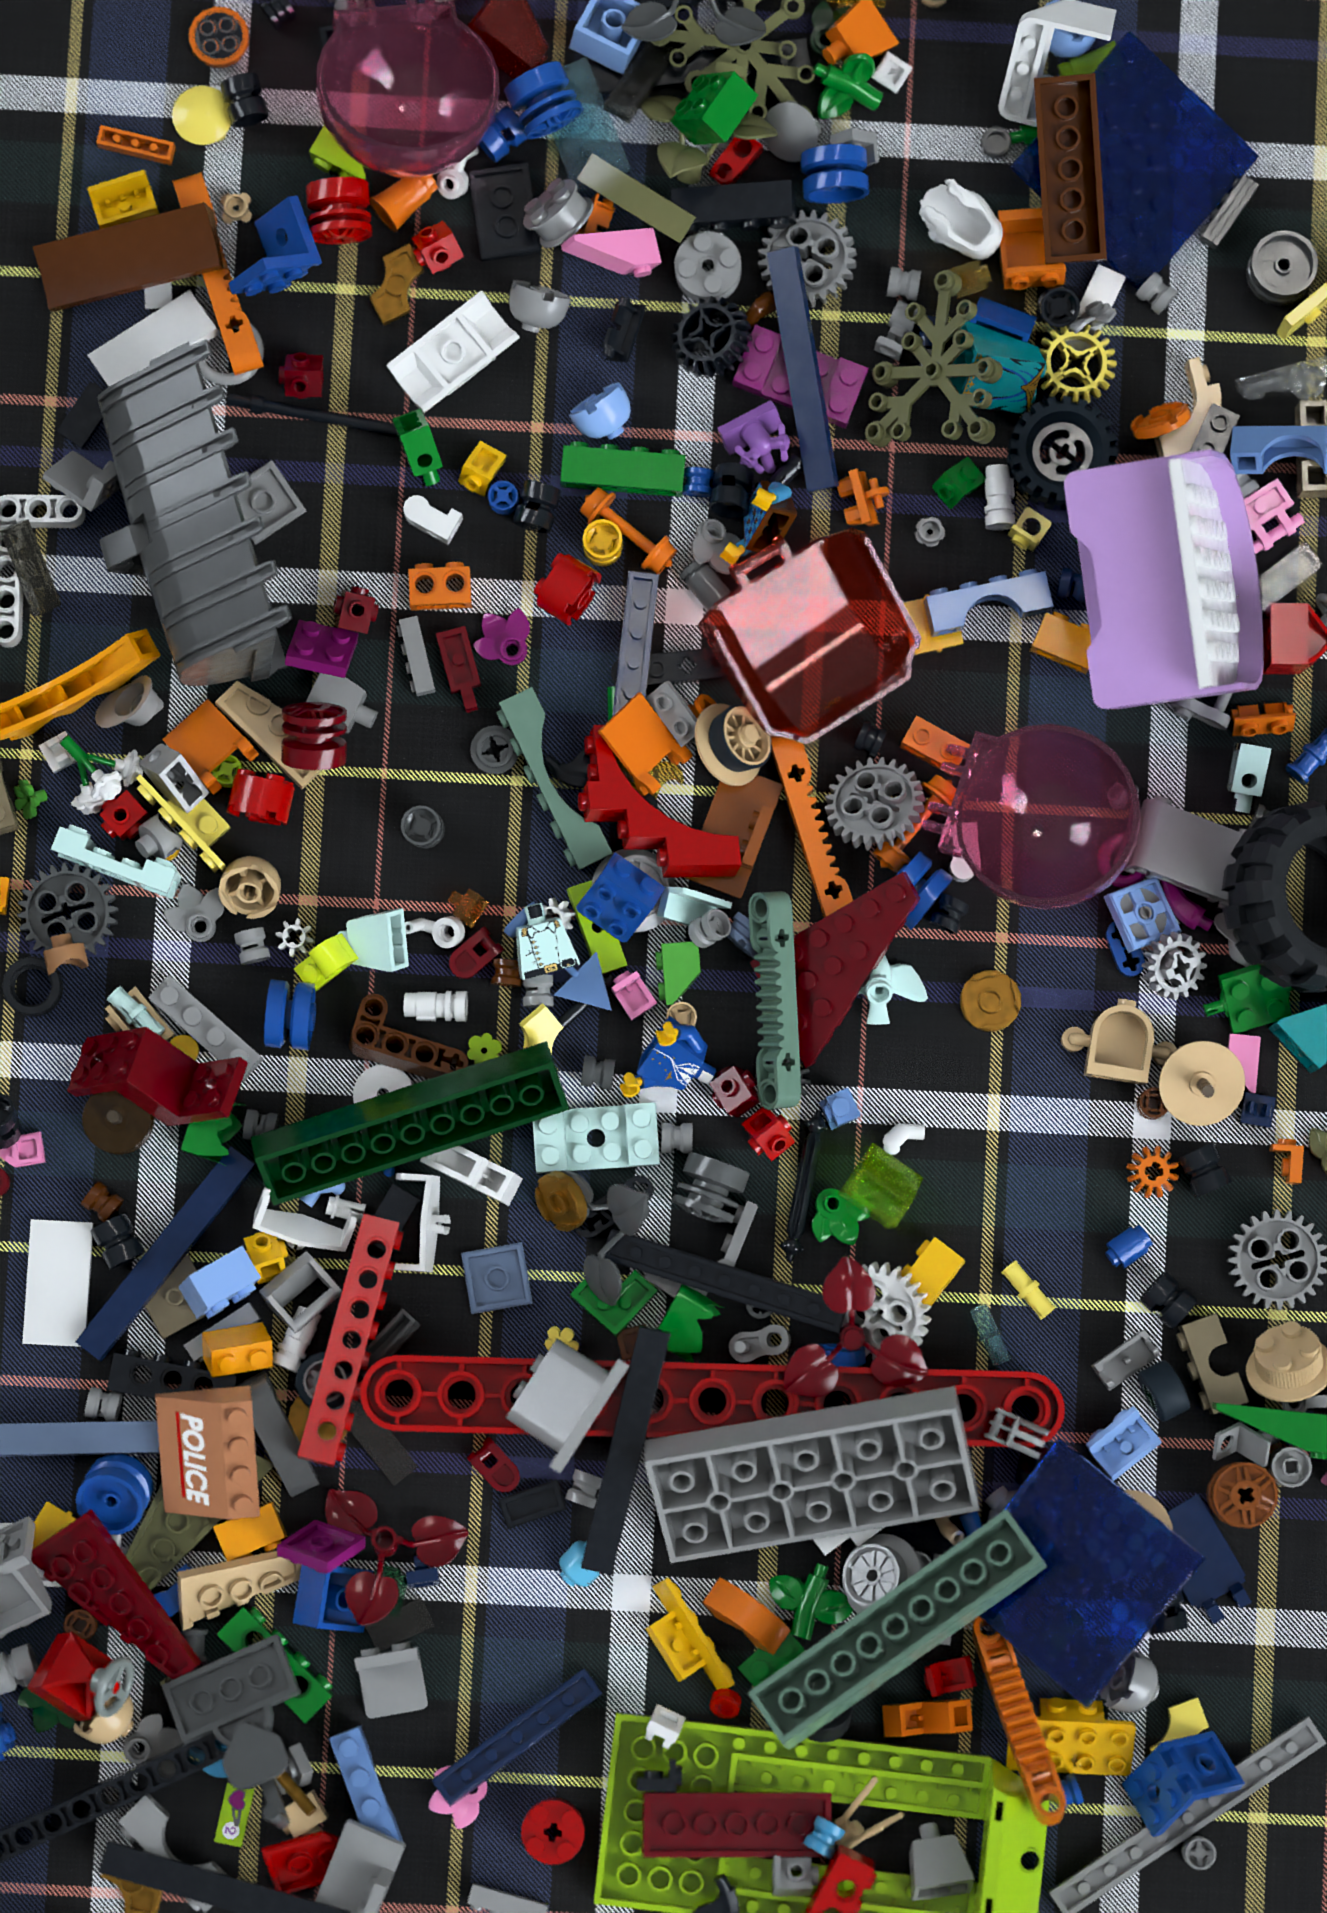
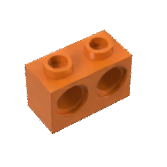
M449 562L445 564V567L433 568V564L421 563L416 564L415 569H408L411 611L472 608L470 566H464L462 562ZM453 578H459L464 582V586L461 590L454 592L447 588V583ZM424 579L430 580L433 583V588L427 593L419 592L416 589L419 581Z
M916 715L899 748L953 777L970 744Z

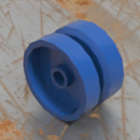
M828 144L816 146L802 152L801 171L808 176L802 182L803 199L813 203L835 204L859 200L869 195V178L862 172L867 168V149L854 144Z
M921 851L917 853L908 865L905 864L896 874L906 872L920 897V901L914 910L909 913L904 924L910 930L918 924L954 879L941 868L936 870L926 881L923 877L931 868L932 860Z
M274 979L270 981L264 1025L265 1047L281 1048L285 1044L289 1029L292 1049L307 1051L310 1049L316 1020L315 983L299 982L295 986L293 999L290 1000V985L288 981Z
M122 1453L107 1454L100 1457L89 1468L85 1479L78 1489L75 1500L77 1511L81 1516L92 1509L110 1535L126 1533L139 1523L151 1500L154 1490L152 1476L145 1465L134 1457Z

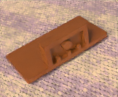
M756 775L751 782L742 786H730L720 781L701 831L719 835L738 836L742 865L735 877H685V879L741 899L781 795L783 785Z

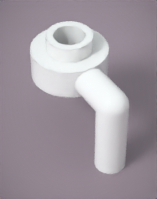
M470 144L459 149L456 152L452 167L439 173L436 184L438 191L445 198H458L468 190L469 179L463 170L467 159L478 154L479 149L477 145ZM447 179L453 181V189H450L448 187Z
M453 916L441 918L436 922L424 918L405 922L406 934L421 930L431 933L435 943L442 948L455 947L465 937L463 923ZM449 926L454 930L453 937L448 933Z

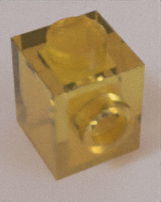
M980 260L949 269L957 273L962 279V287L956 294L957 298L989 289L987 283L992 281L988 265H981Z

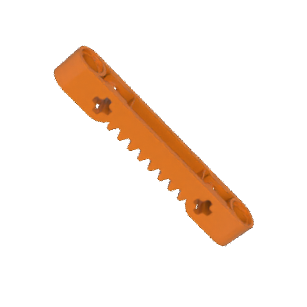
M202 172L173 181L181 208L204 202L214 211ZM214 212L215 221H216V227H217V218H216V215H215V212ZM219 240L224 269L202 275L234 375L236 376L262 368L264 365L249 319L242 312L237 294L231 293L228 283L232 281ZM238 325L239 331L234 333L232 327Z
M796 727L771 735V753L781 784L783 785V791L822 914L825 918L852 902L853 898L845 879L838 876L839 868L830 867L836 858L835 856L826 855L831 851L832 845L823 844L828 838L827 832H819L824 827V821L815 820L820 816L821 811L820 809H812L817 803V798L808 797L813 792V786H809L812 776L811 766L801 735ZM792 769H796L798 773L803 772L800 782H796L794 778L788 777L791 775ZM829 885H833L834 889L840 888L841 891L838 893L837 899H833L832 895L825 894L828 891Z
M990 1610L985 1611L974 1619L972 1629L973 1642L1033 1814L1041 1824L1047 1826L1055 1825L1064 1816L1066 1797L1054 1763L1049 1755V1750L1046 1748L1045 1739L1041 1734V1727L1038 1725L1032 1702L1029 1700V1693L1025 1688L1024 1679L1021 1677L1020 1668L1018 1667L1005 1623L998 1613ZM989 1625L995 1628L996 1633L985 1635L980 1629L983 1626ZM1046 1800H1051L1057 1804L1058 1808L1055 1811L1049 1812L1043 1809L1041 1804Z

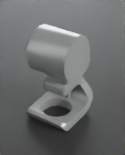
M901 300L897 302L889 319L888 326L891 328L887 338L879 336L874 348L875 351L898 362L903 352L901 345L902 337L907 332H913L916 325L915 322L906 318L905 309L909 304ZM918 308L914 311L913 317L917 314Z

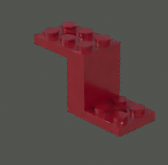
M148 1027L87 1037L81 1047V1055L76 1068L72 1071L67 1091L75 1097L117 1091L168 1127L227 1118L231 1113L248 1062L241 1057L198 1063Z

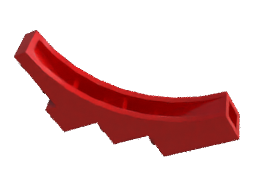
M593 725L589 735L585 736L584 739L585 754L590 756V764L587 767L588 781L583 791L578 794L579 811L584 813V822H618L617 835L619 839H623L624 850L657 849V865L662 867L663 878L735 877L742 865L739 837L712 834L690 828L667 817L650 805L632 787L619 768L611 748L599 734L598 730L604 725Z

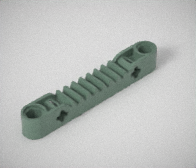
M783 891L757 892L751 896L748 907L750 942L754 951L758 953L754 956V959L760 962V965L754 968V972L759 973L761 976L755 980V984L761 986V990L755 993L756 997L762 999V1002L756 1005V1009L762 1011V1015L757 1018V1021L763 1024V1027L757 1030V1034L764 1037L762 1041L758 1042V1046L762 1047V1049L759 1051L756 1059L758 1100L764 1109L795 1107L801 1099L792 902L789 895ZM778 936H783L784 939H778ZM760 937H767L768 940H760ZM784 1060H789L790 1063H784ZM766 1061H774V1064H766Z

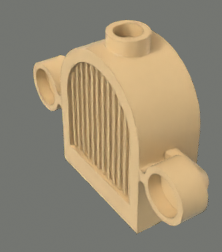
M1118 999L1117 1006L1108 1008L1100 1014L1091 1027L1090 1035L1085 1034L1079 1027H1070L1061 1036V1044L1069 1052H1078L1083 1047H1088L1083 1076L1138 1085H1146L1148 1083L1151 1058H1153L1157 1065L1163 1067L1167 1058L1177 1050L1176 1046L1168 1041L1153 1045L1154 1029L1150 1019L1144 1012L1136 1008V1001Z

